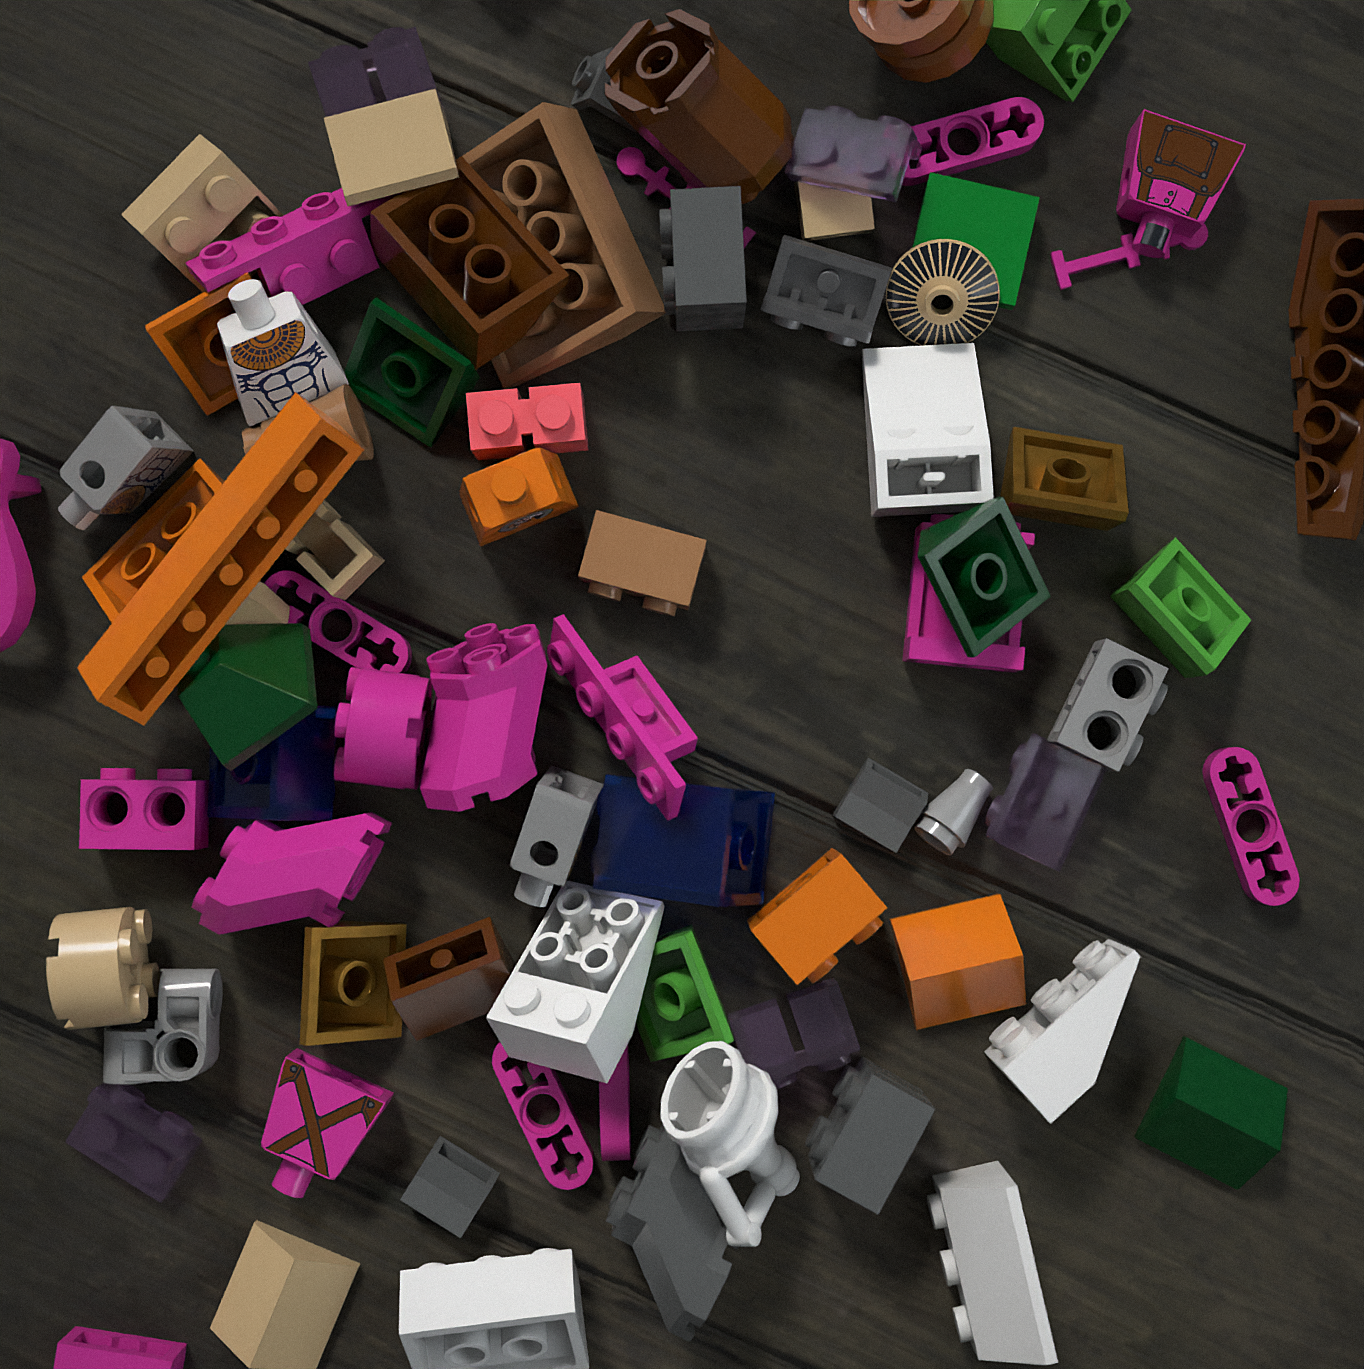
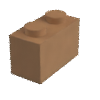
M596 510L578 577L582 582L590 584L587 592L589 594L618 602L621 600L622 593L644 598L642 605L644 609L668 616H675L677 608L689 610L707 540Z

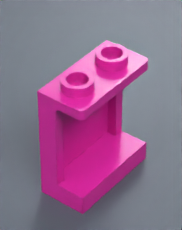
M945 514L931 515L930 523L922 522L915 529L902 661L1012 673L1022 671L1025 657V647H1020L1022 620L979 655L967 657L917 557L921 530L955 516ZM1016 522L1019 531H1021V523ZM1020 532L1029 550L1034 546L1035 534Z

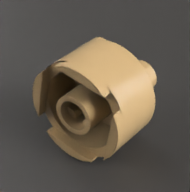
M133 907L57 915L51 924L48 940L59 939L58 956L47 957L46 968L50 1001L57 1020L69 1019L64 1028L72 1030L138 1023L145 1019L148 1014V998L158 997L161 978L157 963H149L147 944L152 939V920L147 909L135 910Z

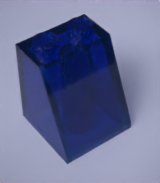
M605 774L604 787L601 789L597 801V811L601 818L598 843L595 845L591 855V869L594 874L593 889L715 907L763 904L775 792L686 783L678 816L667 821L655 803L650 804L643 797L638 787L637 777Z

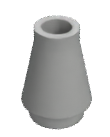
M965 769L955 782L924 807L919 815L920 821L914 827L915 831L928 844L946 855H952L957 847L964 848L984 802L993 790L992 785L977 772Z

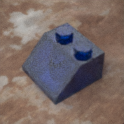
M317 705L315 711L232 771L221 764L210 747L208 817L257 820H332L335 796L334 750L337 739L335 737L336 706Z

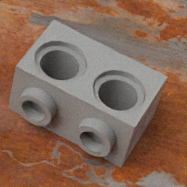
M1107 638L1095 641L1046 742L1105 771L1119 772L1123 764L1130 766L1143 743V736L1138 734V731L1147 713L1154 715L1167 694L1168 685L1162 682L1169 668ZM1120 667L1128 669L1133 674L1136 682L1134 692L1127 699L1120 697L1112 686L1113 675ZM1096 718L1106 721L1111 729L1110 742L1101 750L1093 747L1087 737L1088 726Z

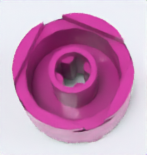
M350 668L346 687V700L351 701V703H339L335 721V737L345 738V747H339L336 755L335 781L417 790L420 783L421 765L425 750L426 728H429L432 712L433 685L430 678L374 669Z

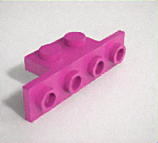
M342 188L332 193H318L307 198L302 203V207L286 215L267 217L256 222L252 226L251 231L231 241H217L207 245L200 251L199 256L185 262L189 273L207 292L239 278L246 272L249 273L256 269L268 298L285 291L292 292L301 305H304L380 268L361 218L370 215L372 210L400 193L352 206H347Z
M565 615L554 618L551 640L547 646L548 658L553 669L558 675L566 676L576 691L577 699L583 712L588 717H595L606 733L607 742L612 753L619 760L624 759L636 775L638 787L643 797L650 804L655 803L667 821L677 817L686 783L670 762L695 751L698 737L638 656L603 670Z

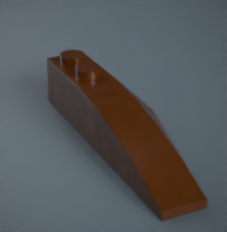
M1364 199L1310 200L1289 305V328L1294 330L1295 357H1290L1291 379L1295 380L1297 384L1298 409L1293 411V433L1299 435L1300 460L1295 462L1297 534L1309 537L1356 541L1364 522Z

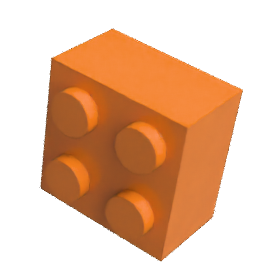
M831 848L751 916L747 922L752 933L798 985L806 977L811 983H814L826 975L839 961L834 953L849 940H853L856 945H859L874 934L883 924V921L878 916L887 907L840 852Z

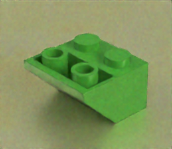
M993 0L994 21L986 43L999 60L1063 100L1074 102L1132 9L1126 0Z

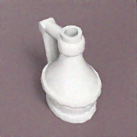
M723 1041L706 1042L691 1050L677 1064L667 1080L661 1098V1120L669 1138L681 1146L682 1154L689 1169L700 1176L703 1187L727 1228L726 1238L729 1245L756 1247L761 1240L760 1227L775 1199V1195L785 1196L791 1193L798 1185L800 1175L796 1168L794 1157L783 1146L777 1145L775 1141L774 1126L778 1115L777 1089L771 1081V1077L766 1071L761 1070L757 1066L745 1064L738 1049ZM746 1170L750 1172L751 1178L756 1185L743 1208L727 1178Z

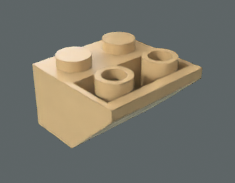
M200 134L121 214L202 292L206 290L189 273L185 262L199 256L200 251L211 243L224 240L231 241L250 232L252 226L264 218L283 216L273 203L219 148ZM255 269L249 273L253 276L257 270Z

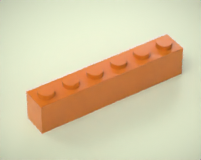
M296 392L77 667L98 702L143 726L148 722L364 451V448L336 421Z

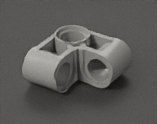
M160 969L162 975L158 990V1019L155 1022L140 1021L138 1023L105 1026L103 1082L108 1084H139L153 1081L180 1082L189 1080L210 1069L218 1059L220 1050L219 1024L223 996L220 971L218 969ZM181 1037L188 1038L197 1047L198 1057L194 1066L184 1064L177 1056V1044Z

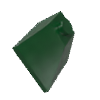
M304 624L224 625L177 684L179 699L221 764L227 769L234 770L317 709L310 629Z

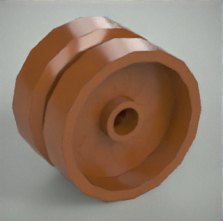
M849 0V13L862 36L875 48L878 56L888 69L904 80L927 83L949 77L969 64L986 43L994 21L993 0Z

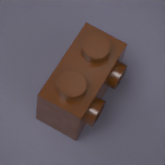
M491 917L383 958L391 1002L416 1041L489 1013L515 968L513 958Z

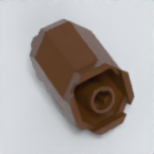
M681 9L665 13L669 22L654 26L650 19L635 23L606 57L605 70L610 76V85L605 83L606 98L613 108L680 172L691 188L740 186L741 204L751 202L756 198L759 191L764 190L788 162L796 149V139L791 129V117L785 106L718 39L709 23Z

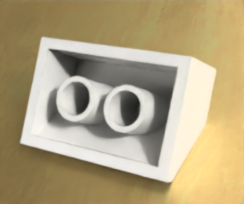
M999 1161L932 1175L936 1193L927 1195V1203L934 1229L944 1228L949 1249L939 1251L947 1285L957 1284L962 1306L953 1307L952 1311L960 1342L970 1341L979 1360L1036 1365L1058 1363L1016 1183Z
M543 1248L528 1255L504 1258L489 1255L480 1257L473 1262L449 1265L427 1263L418 1269L400 1271L399 1336L411 1368L589 1369L580 1284L572 1249L557 1250Z

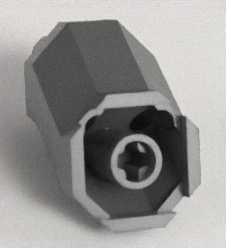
M662 1124L660 1129L648 1125L634 1153L636 1159L632 1168L637 1171L632 1180L625 1176L621 1178L608 1205L610 1211L606 1222L612 1224L611 1236L632 1246L668 1332L690 1342L695 1335L694 1325L700 1328L706 1321L732 1266V1263L722 1259L723 1253L727 1245H729L726 1238L727 1228L703 1187L700 1176L689 1169L682 1154L681 1146L669 1138L664 1124Z

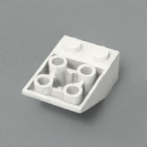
M974 343L862 349L871 517L964 512L993 499L991 448Z
M566 881L565 885L557 893L486 1017L508 1056L608 1083L633 1035L665 907L663 902Z
M1107 939L1103 944L1097 940L1085 947L1073 960L1076 968L1061 982L1057 979H1052L1042 986L1031 999L1035 1006L1018 1021L1015 1017H1011L998 1026L989 1037L992 1045L984 1051L1028 1102L1050 1124L1095 1084L1140 956L1134 949L1113 940Z

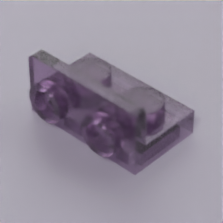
M102 1083L93 1088L87 1097V1101L90 1103L65 1142L160 1203L163 1202L170 1194L203 1140L191 1133L193 1126L183 1117L169 1111H164L161 1114L144 1103V1094L130 1084Z

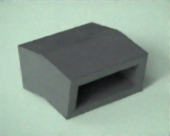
M868 757L832 816L897 853L911 827L926 806L928 793Z
M439 1136L400 1200L461 1238L491 1191L500 1173L442 1136Z

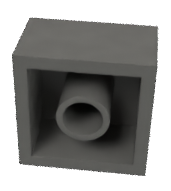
M741 187L671 189V209H659L662 260L673 259V266L662 267L665 315H676V332L743 328L746 309V283Z
M861 1056L855 1068L847 1065L841 1073L832 1093L838 1100L828 1118L822 1115L817 1118L807 1136L805 1146L811 1149L808 1153V1158L815 1180L870 1211L879 1214L931 1119L935 1108L919 1087Z

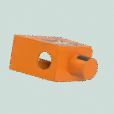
M541 447L467 475L462 479L459 493L480 546L579 507L558 454Z

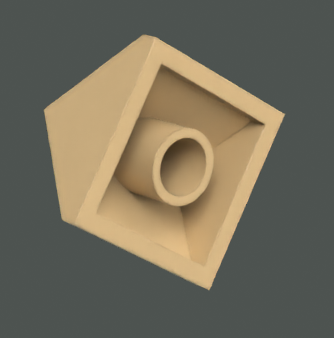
M436 89L324 118L347 206L459 178L447 119Z
M256 1220L210 1329L249 1369H317L360 1263Z

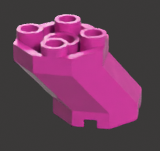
M494 623L480 625L465 633V642L458 644L454 648L437 651L427 657L430 679L436 693L420 773V789L427 808L460 812L475 807L471 796L488 792L491 802L508 797L537 775L536 758L532 744L547 670L545 648L535 624H525L501 631L498 630L497 625Z
M370 812L286 830L266 819L255 820L246 829L236 826L221 849L220 856L226 859L216 880L209 877L193 900L192 908L202 913L199 924L219 935L308 916L327 927L338 924L345 912L339 910L337 906L342 897L353 901L359 893L385 843L376 838L375 835L389 833L392 823Z

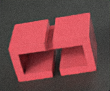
M571 383L529 387L530 399H522L517 388L466 393L470 449L477 460L512 458L527 452V445L522 437L526 435H533L535 448L541 447L555 454L589 451L584 395L581 384Z

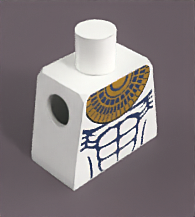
M254 279L240 282L229 291L228 297L235 309V313L221 318L217 326L235 390L249 427L278 415L295 392L309 402L345 383L349 384L334 349L294 293L285 291L268 298L261 282Z

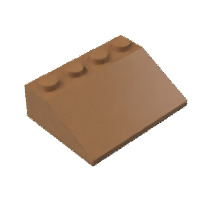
M542 102L462 156L569 274L568 283L525 336L491 360L504 389L516 387L623 339L666 313L663 301L577 109Z

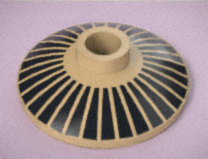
M953 239L930 240L911 248L893 267L886 288V304L892 322L906 338L921 346L971 342L980 336L992 322L997 312L1000 297L998 277L987 257L975 247ZM938 295H947L952 299L953 304L947 309L940 310L933 306L932 300Z

